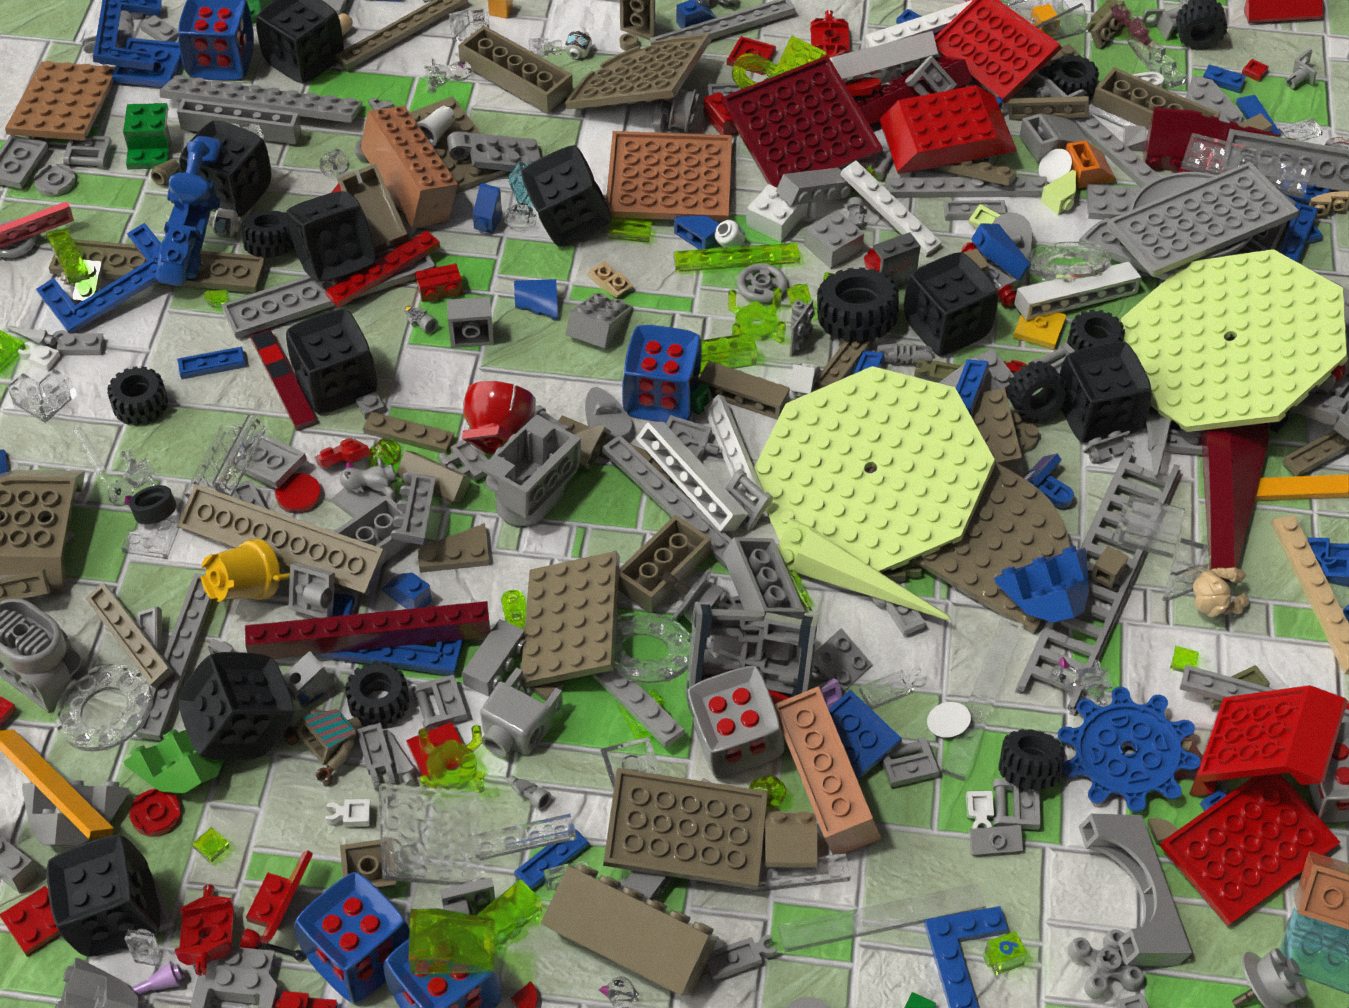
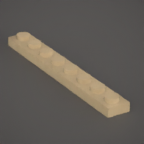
M1295 515L1273 519L1271 525L1344 675L1349 674V623Z

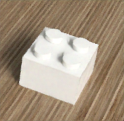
M768 184L748 206L746 226L782 242L802 219L803 204L791 206L776 192V187Z

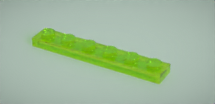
M797 242L673 251L675 272L740 268L759 263L770 265L800 263Z

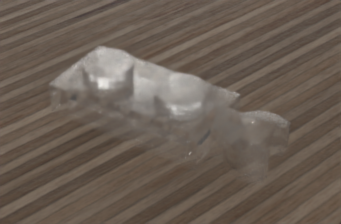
M920 667L911 669L907 675L902 669L860 686L859 692L868 707L873 710L913 694L914 687L925 686L927 678L919 679L915 677L920 675Z

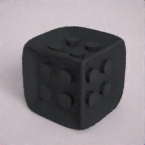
M274 0L257 15L256 29L263 57L272 67L294 81L305 83L316 78L337 62L335 55L344 50L339 16L323 0Z
M213 120L206 124L190 140L191 142L197 136H206L219 139L223 143V150L216 164L208 163V166H200L199 176L205 180L214 181L213 189L217 198H220L219 208L234 210L241 217L253 207L269 187L272 172L268 150L264 140L257 134L224 121ZM187 145L179 159L181 173H186L189 153Z
M576 145L567 146L529 164L521 171L523 183L534 208L538 212L540 221L551 240L558 247L581 240L604 228L612 221L605 198L594 180L593 173L585 157Z
M348 192L325 194L296 204L286 211L287 223L297 256L304 271L313 280L318 282L333 280L365 269L376 262L375 248L366 216L358 200Z
M962 252L941 257L915 270L908 278L904 297V314L907 322L921 340L938 355H946L958 351L989 334L994 325L998 306V292L995 285L984 271L969 256Z
M347 309L329 311L298 322L287 329L286 342L292 367L307 401L316 413H327L356 403L357 398L377 391L375 364L369 345L355 318Z
M1112 342L1074 351L1065 357L1060 375L1065 380L1069 393L1066 394L1068 399L1063 403L1065 406L1061 410L1072 432L1080 442L1088 443L1098 437H1101L1103 440L1108 438L1109 434L1118 430L1121 433L1130 431L1128 434L1130 435L1143 427L1152 399L1151 384L1139 358L1129 344L1126 342Z
M219 652L207 656L192 673L179 696L180 714L192 746L199 756L213 760H250L262 757L276 744L289 726L294 715L293 701L277 663L270 656L258 653Z
M122 835L102 837L63 851L48 860L47 884L53 919L61 936L81 955L93 957L114 952L146 940L159 931L160 914L152 873L144 856L126 837Z

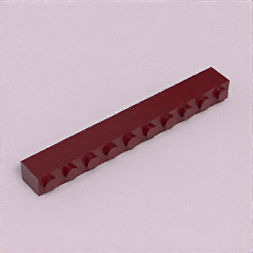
M488 601L245 625V646L247 653H258L270 656L273 659L304 656L309 651L313 655L485 638L491 632Z

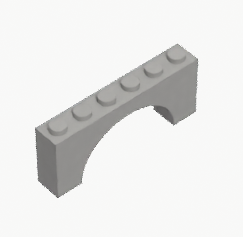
M1091 813L1078 826L1085 848L1101 852L1123 867L1135 883L1143 904V922L1141 927L1131 929L1118 941L1126 966H1178L1192 952L1142 815Z

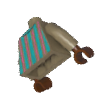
M337 709L329 711L311 710L295 723V727L288 726L283 736L289 745L296 744L300 737L322 765L328 764L327 768H320L316 772L317 780H320L323 775H328L323 780V785L328 786L333 781L331 773L334 770L337 771L354 749V741L357 735L356 729L361 728V723L356 717L347 720Z

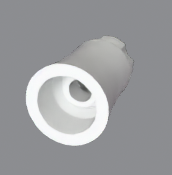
M443 105L424 120L417 123L432 147L436 145L445 131L451 127L456 119L455 113L450 107Z

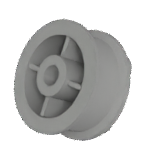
M679 89L673 99L668 129L677 127L685 129V133L693 129L695 113L693 111L697 112L699 104V94L696 93V89L693 92Z

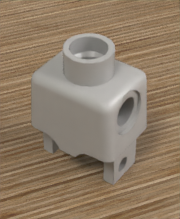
M516 667L505 683L498 682L480 711L482 731L484 733L481 739L482 744L487 750L499 757H505L511 748L521 754H529L551 729V719L563 704L562 690L555 688L545 703H542L519 691L522 687L520 682L523 680V670Z

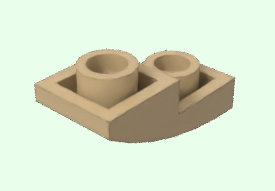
M1349 191L1330 192L1311 198L1309 206L1318 208L1316 216L1327 217L1329 211L1346 212L1349 206Z
M606 261L600 263L588 273V276L598 286L616 298L633 288L631 282L620 271L616 273Z

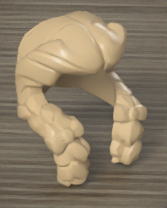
M1236 567L1212 569L1202 572L1194 581L1195 606L1201 613L1207 614L1208 617H1215L1222 613L1241 614L1243 608L1249 604V598L1244 593L1237 596L1231 602L1230 587L1220 578L1229 579L1233 583H1241L1246 578V573L1242 569H1237Z

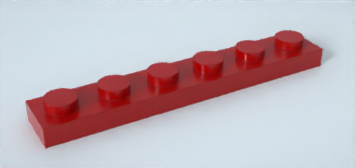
M425 231L379 258L371 266L357 271L325 290L326 296L340 308L439 249L440 241L429 231Z

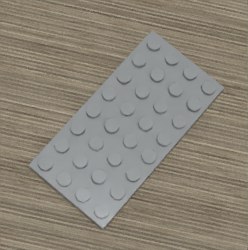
M1248 162L1107 220V227L1152 277H1156L1298 217L1299 210L1251 162Z

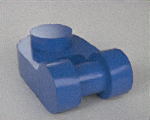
M1048 475L1037 487L1054 506L1065 508L1073 502V490L1051 475Z

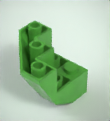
M177 729L164 734V740L155 746L145 748L143 745L130 752L132 756L123 761L126 767L157 790L173 793H187L217 777L224 763V760H213L199 756L191 744L187 731L178 732Z

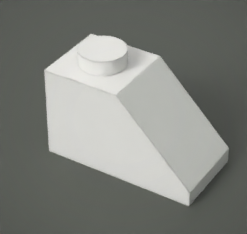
M801 362L793 364L790 391H794V395L801 397L813 392L814 380L816 379L819 366Z

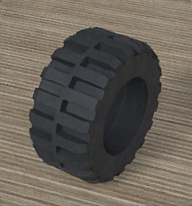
M859 267V269L847 268L845 271L839 270L834 275H829L826 280L824 279L818 288L817 314L819 324L829 335L833 334L834 338L839 340L842 338L847 342L873 341L876 337L881 338L885 336L886 332L889 333L897 324L899 316L898 287L885 273H878L875 269L867 270L864 267Z

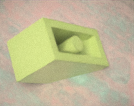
M1069 171L1043 188L1041 202L1057 215L1070 210L1074 205L1076 171Z

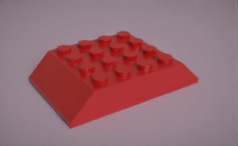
M977 85L898 100L879 119L897 174L1016 152V146L996 97Z

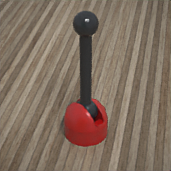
M246 928L241 938V948L258 949L261 946L293 956L295 960H301L304 957V953L301 950L293 951L273 944L261 943L259 933Z

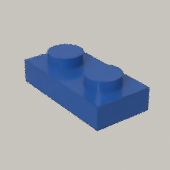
M1210 64L1203 75L1204 78L1213 80L1218 87L1236 93L1240 92L1246 78L1245 75Z

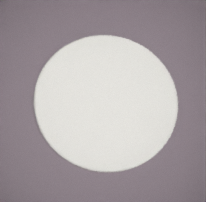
M1054 149L1048 152L1042 158L1039 165L1040 177L1047 176V182L1051 183L1068 173L1072 164L1070 154L1064 149Z
M945 702L931 710L927 718V725L929 730L937 736L954 737L967 729L971 721V715L964 705L957 702Z

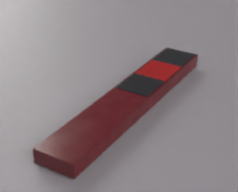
M271 329L251 335V342L295 430L317 424L316 418Z

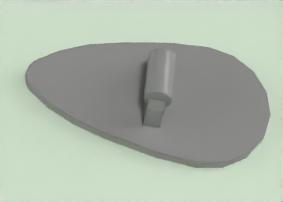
M1005 213L998 216L992 224H1000L1029 261L1032 244L1030 222L1018 213Z
M599 387L590 389L585 401L586 421L589 429L598 425L605 426L611 431L607 439H614L618 435L621 437L628 435L632 429V422L620 403L612 395Z

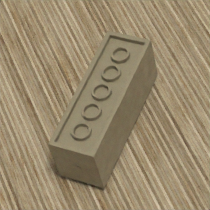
M578 864L577 867L568 865L541 924L681 996L693 995L719 938L712 934L714 929L701 922L690 923L691 917L679 911H666L667 905L655 899L647 898V900H644L645 894L633 888L629 889L625 886L623 889L620 888L621 882L603 875L598 877L599 871L589 866Z

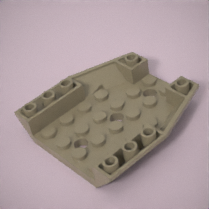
M13 470L0 474V515H5V518L0 521V575H19L45 569L50 592H64L67 570L63 563L75 493L82 492L85 471ZM44 516H52L48 522H40Z

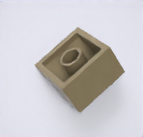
M781 811L765 813V867H817V823L815 813L806 811L798 813H784Z

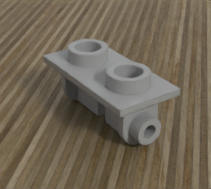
M1118 430L1109 434L1108 438L1103 440L1101 437L1095 438L1088 442L1089 446L1083 452L1090 451L1089 459L1092 462H1099L1110 458L1111 453L1109 449L1112 450L1114 456L1122 454L1128 448H1132L1131 441L1125 437L1130 431L1121 433Z

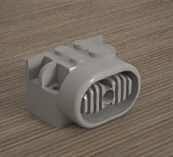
M537 414L522 429L513 434L509 441L503 447H499L495 454L481 467V471L488 475L486 477L487 488L495 493V508L498 515L504 521L517 526H528L541 521L563 499L566 483L578 470L581 438Z
M23 599L1 601L0 678L50 713L91 675V671L82 665L80 655L72 650L66 633L52 617Z

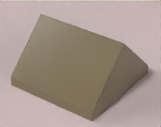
M392 838L340 845L343 877L357 872L367 878L378 889L397 887Z

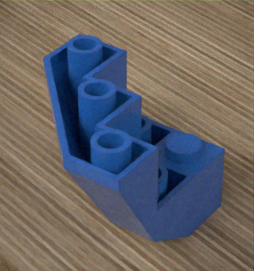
M1076 546L1062 549V554L1047 559L1045 556L1031 560L1032 564L1015 569V566L1002 569V574L994 578L995 583L1026 614L1050 622L1074 618L1084 612L1089 595L1087 552L1085 547L1076 549Z

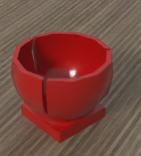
M479 381L469 385L463 401V416L470 430H463L462 439L486 454L494 455L499 447H503L513 434H516L533 418L536 409V398L530 391L516 385L512 406L510 407L514 384L499 381Z

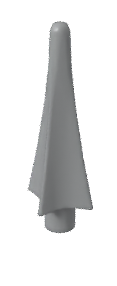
M7 327L8 331L24 336L38 344L48 347L49 345L53 346L56 344L54 335L48 334L46 330Z
M387 732L399 783L404 782L407 787L415 784L414 767L400 749L393 734Z

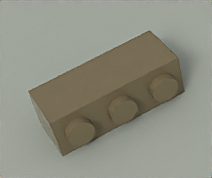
M406 450L396 472V476L401 478L402 483L411 486V483L403 480V474L406 472L435 477L432 496H434V493L441 496L440 500L449 504L463 501L472 479L469 475L416 452Z

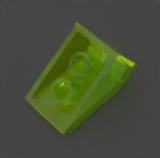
M439 908L411 909L409 965L411 974L494 972L495 919Z

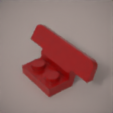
M306 850L302 853L289 879L267 873L246 915L247 922L266 927L260 940L261 943L267 944L275 935L313 856L311 851Z

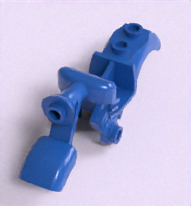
M197 136L193 141L188 142L187 149L189 153L186 173L174 174L169 179L170 189L167 200L171 201L174 207L169 221L165 223V236L159 250L156 267V280L159 282L179 286L186 283L187 278L194 279L197 277L201 263L200 253L211 211L218 210L220 206V198L216 197L213 189L214 181L205 180L199 176L200 166H208V163L216 164L223 150V143L219 139Z

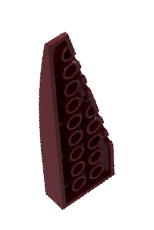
M946 56L934 57L937 63L957 84L953 89L966 87L965 84L972 81L965 59ZM921 64L902 72L901 75L903 77H893L888 80L889 85H881L882 88L879 92L874 90L873 94L854 99L869 125L879 122V119L898 100L920 96L905 81ZM922 77L918 80L929 94L935 93Z
M1154 107L1143 150V161L1151 169L1178 171L1180 166L1183 165L1188 166L1190 172L1205 173L1211 153L1214 152L1222 161L1230 129L1279 137V135L1250 126L1244 128L1233 121L1229 123L1219 120V117L1212 115L1210 118L1202 116V113L1198 111Z
M1268 423L1201 430L1209 571L1217 568L1238 567L1269 442ZM1220 577L1225 582H1231L1229 579Z

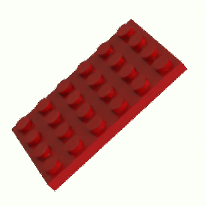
M973 0L934 37L937 51L940 55L965 59L971 78L997 98L999 97L1004 103L1062 49L1057 41L999 0Z
M1281 774L1252 777L1164 839L1159 846L1228 927L1303 872L1309 851L1325 856L1341 842Z

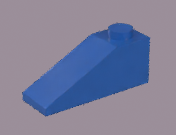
M980 223L971 238L972 242L983 255L1017 280H1022L1031 263L1000 224Z

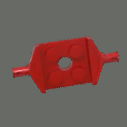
M829 10L825 11V18H815L811 22L812 60H817L827 55L831 58L850 53L849 23L846 20L834 19L833 11L830 10L829 14Z
M208 884V887L207 885L203 887L202 898L179 909L182 916L180 945L179 948H175V953L178 960L187 966L196 964L195 973L199 976H202V973L203 975L207 973V963H211L212 960L225 958L231 951L234 920L232 899L214 896L215 887L211 884Z

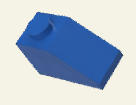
M689 0L676 5V23L681 29L717 18L710 8L696 0Z
M481 183L473 210V225L476 230L493 234L502 219L501 192L498 187Z
M679 216L674 218V234L703 253H706L718 243L715 239V232L719 223L708 216Z
M413 572L397 574L381 588L383 593L406 609L423 608L432 602L430 585Z

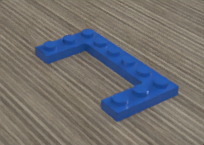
M102 0L93 62L102 65L109 64L124 68L131 67L153 71L155 53L116 48L121 11L160 16L162 0Z
M145 223L128 232L127 235L147 262L77 305L72 302L55 278L36 288L40 297L69 334L75 333L157 282L156 267L162 243Z
M863 351L854 374L872 366L882 368L885 360L884 353ZM967 359L958 381L956 390L970 415L973 413L988 373V361Z
M334 593L333 616L351 615L355 602L354 596ZM464 640L437 642L436 647L407 645L318 654L314 656L373 664V661H378V664H382L384 661L388 662L389 666L395 665L401 669L444 675L454 674L455 676Z
M1001 906L925 919V929L948 1008H978L959 942L1007 934L1008 928Z

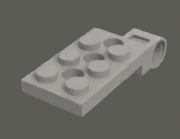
M453 132L447 137L450 157L454 160H464L470 154L472 166L476 168L521 172L529 164L540 159L536 139L468 132Z

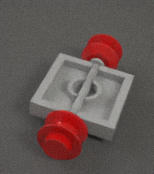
M969 242L962 247L961 252L964 253L978 248L973 242ZM986 256L983 257L989 264L988 277L997 289L998 301H1001L1003 307L1013 306L1017 290H1014V287L1018 285L1019 280Z

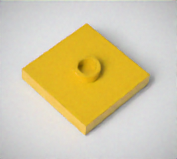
M1055 313L1025 320L1021 314L1013 338L1054 349L1066 320V315Z

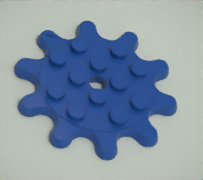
M1125 687L1113 689L1112 702L1105 707L1096 705L1090 699H1082L1077 703V711L1084 718L1083 724L1077 728L1065 726L1058 731L1057 737L1059 741L1076 750V755L1063 763L1062 773L1068 778L1078 776L1089 778L1092 781V786L1088 791V798L1093 804H1101L1108 796L1117 794L1126 799L1127 807L1131 812L1140 813L1146 806L1145 796L1148 793H1160L1171 801L1178 799L1181 796L1182 789L1174 779L1175 772H1192L1199 768L1200 758L1194 753L1186 752L1181 746L1182 740L1193 735L1195 726L1189 720L1172 722L1166 719L1164 711L1168 706V700L1160 694L1152 696L1146 704L1142 705L1136 704L1131 700L1130 692ZM1124 746H1131L1135 752L1124 755L1121 749Z

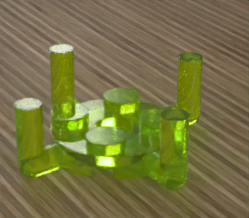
M774 288L773 302L769 307L754 301L740 308L736 305L737 292L735 290L728 291V310L736 315L731 334L733 345H738L744 339L749 341L761 339V341L772 338L778 343L785 341L786 323L783 321L778 322V316L775 313L781 307L782 290L780 288ZM759 321L761 324H752L751 322Z
M472 726V740L467 745L458 743L455 740H447L444 744L435 747L429 743L427 729L422 728L418 731L420 748L429 755L426 763L429 776L423 775L420 777L421 793L424 797L430 796L437 788L442 790L457 788L459 790L470 786L478 793H482L485 790L484 774L480 771L477 772V759L474 751L482 744L481 726ZM451 762H455L459 765V767L453 771L447 770L445 768V766Z

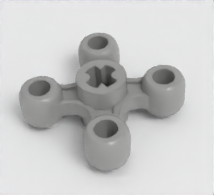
M1113 929L1107 933L1103 939L1104 948L1101 950L1093 949L1088 940L1082 937L1074 939L1068 946L1067 952L1072 960L1077 962L1085 961L1090 964L1092 976L1089 977L1084 986L1085 993L1090 998L1098 999L1105 994L1108 989L1107 980L1110 977L1120 980L1121 985L1127 990H1135L1143 982L1144 975L1141 969L1135 966L1127 967L1121 963L1122 959L1118 953L1121 950L1118 941L1125 934L1120 930Z

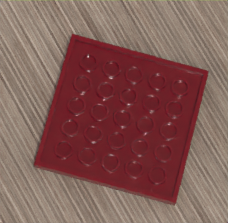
M828 55L721 97V103L767 184L776 188L783 174L839 168L841 170L854 161H863L883 151L879 140Z

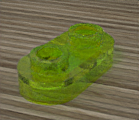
M508 590L501 597L504 620L525 630V597L519 590Z

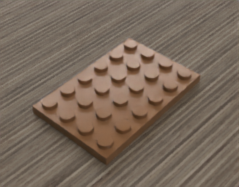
M41 61L5 127L6 135L85 141L114 84L112 74L115 67Z

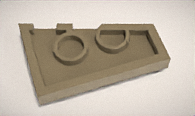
M485 523L418 548L420 573L489 566Z

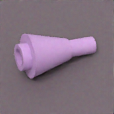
M170 961L149 977L148 980L133 986V991L139 996L152 989L159 990L181 986V979H184L182 969L179 964L174 965Z

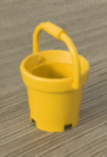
M251 539L245 541L239 547L205 557L201 568H206V575L201 576V582L207 595L211 599L218 598V602L242 598L263 600L275 594L279 587V581L290 579V573L280 575L279 565L289 570L290 567L278 563L275 552L267 542L262 539Z

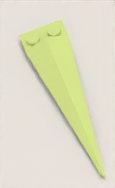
M793 518L788 520L778 545L779 553L786 568L808 577L939 618L951 619L950 615L878 572L813 527Z

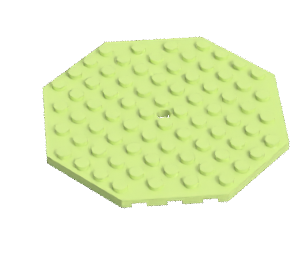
M1274 249L1197 260L1184 264L1121 318V322L1124 325L1123 329H1125L1123 342L1129 344L1134 350L1151 384L1152 399L1150 406L1169 421L1173 420L1179 424L1180 428L1186 432L1278 422L1286 416V411L1302 402L1309 395L1308 392L1316 385L1319 387L1331 376V372L1338 365L1342 366L1348 361L1343 288ZM1231 335H1233V337H1236V338H1235L1234 340H1232V341H1227V340H1226V339H1228L1229 337H1231Z
M872 366L786 403L754 466V470L765 493L769 492L774 497L773 502L766 507L765 511L779 541L782 538L788 520L793 518L813 527L881 573L888 569L894 570L910 563L909 560L922 555L924 557L934 553L951 542L954 544L961 541L994 469L995 459L955 387ZM874 465L877 468L873 473L865 472V469Z

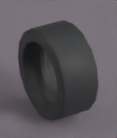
M164 485L144 488L137 492L129 502L135 520L145 525L165 520L175 512L177 507L171 489Z

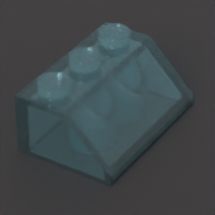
M1294 908L1286 922L1279 950L1288 960L1293 958L1300 967L1299 976L1349 994V930L1300 915L1297 909Z

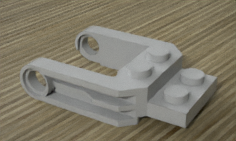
M231 946V951L225 958L219 959L218 964L209 968L205 975L202 973V976H198L190 1008H211L214 997L225 1001L259 1003L258 1008H274L275 999H280L281 997L278 986L271 977L276 957L275 952Z

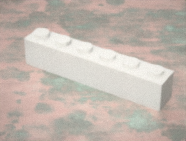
M933 31L831 57L830 60L843 82L846 83L849 77L857 80L864 78V73L870 72V76L882 73L881 69L887 68V71L898 69V64L901 63L905 67L915 64L914 60L916 59L924 62L929 56L938 54Z
M1130 262L1116 264L1018 288L1014 305L1025 320H1030L1038 316L1055 314L1138 293L1141 276Z
M647 422L636 437V440L720 532L736 531L748 515L744 508L664 422Z

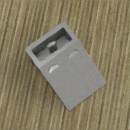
M1037 114L1022 119L1019 137L1037 162H1040L1051 150H1066L1067 143L1088 141L1072 119L1045 114Z
M594 293L570 311L566 335L605 348L613 342L633 306L626 304L624 300H614L607 298V295L603 293Z

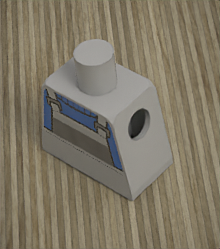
M310 651L283 675L292 701L296 700L302 708L307 707L335 688L324 666Z

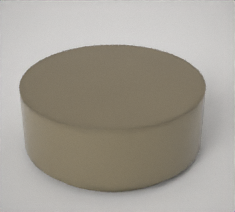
M632 33L623 34L619 39L620 48L626 51L639 46L638 37Z

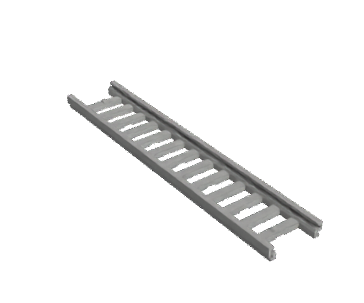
M1132 448L1125 450L1081 545V548L1085 547L1088 554L1098 558L1105 548L1092 544L1094 537L1135 552L1133 559L1128 557L1125 567L1128 569L1126 575H1121L1115 583L1120 586L1118 593L1088 582L1090 595L1113 603L1110 610L1089 603L1085 605L1084 613L1105 620L1104 625L1100 628L1077 618L1057 622L1046 621L1015 690V693L1021 694L1032 676L1073 692L1067 707L1070 711L1069 714L1073 716L1077 711V703L1085 693L1181 472L1179 470L1180 466L1174 464L1169 476L1159 473V477L1156 480L1153 471L1129 462L1134 452ZM1124 472L1160 484L1164 486V489L1161 493L1123 479L1122 476ZM1120 488L1155 501L1157 505L1153 509L1143 504L1132 502L1129 499L1116 495V489ZM1112 504L1150 518L1148 525L1107 511V509ZM1103 520L1143 536L1139 542L1117 535L1099 526ZM1087 562L1088 574L1092 575L1094 564ZM1055 623H1059L1095 637L1097 641L1093 646L1083 641L1072 639L1052 629ZM1047 640L1089 656L1087 663H1082L1044 648ZM1064 657L1070 664L1066 669L1082 675L1078 682L1066 678L1061 683L1059 675L1036 666L1039 658L1059 665V660Z

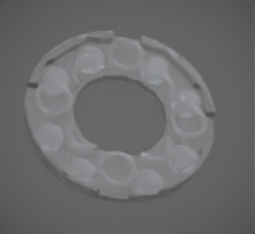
M1058 242L1055 245L1047 246L1046 249L1043 245L1031 250L1026 255V258L1031 263L1028 271L1042 277L1044 281L1060 279L1063 282L1070 283L1074 282L1075 279L1091 276L1098 277L1111 266L1110 251H1103L1102 246L1087 242ZM1078 257L1086 260V262L1074 264L1072 268H1070V264L1057 266L1056 263H1053V266L1050 265V261L1057 258L1070 259Z
M632 612L617 616L615 665L614 670L611 671L630 682H669L688 669L691 636L679 623L672 622L670 618L659 614L647 612V616H634ZM647 635L660 639L666 644L669 652L664 659L660 658L658 662L654 660L639 662L638 658L631 659L625 654L622 644L632 636Z
M105 664L87 671L89 674L77 682L74 679L62 692L55 708V725L63 739L72 747L90 752L109 750L130 739L144 726L153 704L152 689L140 671L125 664ZM114 689L122 691L126 695L127 706L125 711H122V716L113 719L108 726L104 727V725H101V727L95 728L84 723L82 719L83 708L87 701L95 694L104 690Z

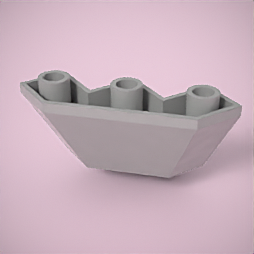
M68 780V783L108 823H110L129 793V788L119 787L120 782L104 781V786H84V781ZM33 783L22 784L29 827L42 845L79 846L90 840Z
M75 957L73 965L66 967L62 980L66 983L61 1001H57L55 1008H138V996L122 980Z

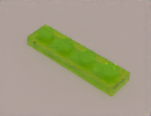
M63 228L47 232V240L68 284L90 279L89 272L68 229Z

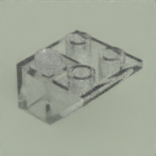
M487 8L468 9L449 14L452 42L466 40L482 26L490 28Z

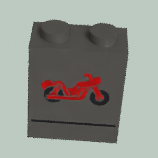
M911 232L873 245V249L881 258L880 272L890 277L897 287L906 285L909 276L918 269L921 248Z

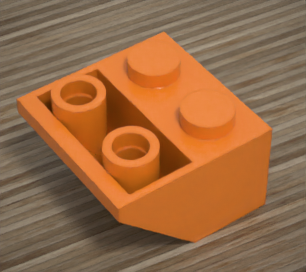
M1086 140L1067 143L1066 151L1072 159L1070 171H1076V186L1078 189L1087 187V184L1100 185L1116 182L1115 175L1099 149Z

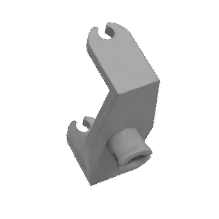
M1045 64L1028 81V84L1035 90L1037 98L1085 96L1084 94H1087L1086 91L1081 89L1067 96L1047 78L1049 76V68L1051 67L1048 64Z

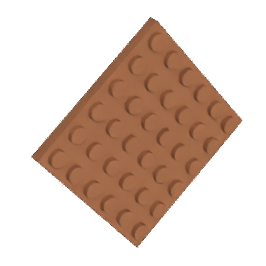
M613 131L606 203L611 217L674 220V218L679 216H708L717 222L729 220L732 135Z

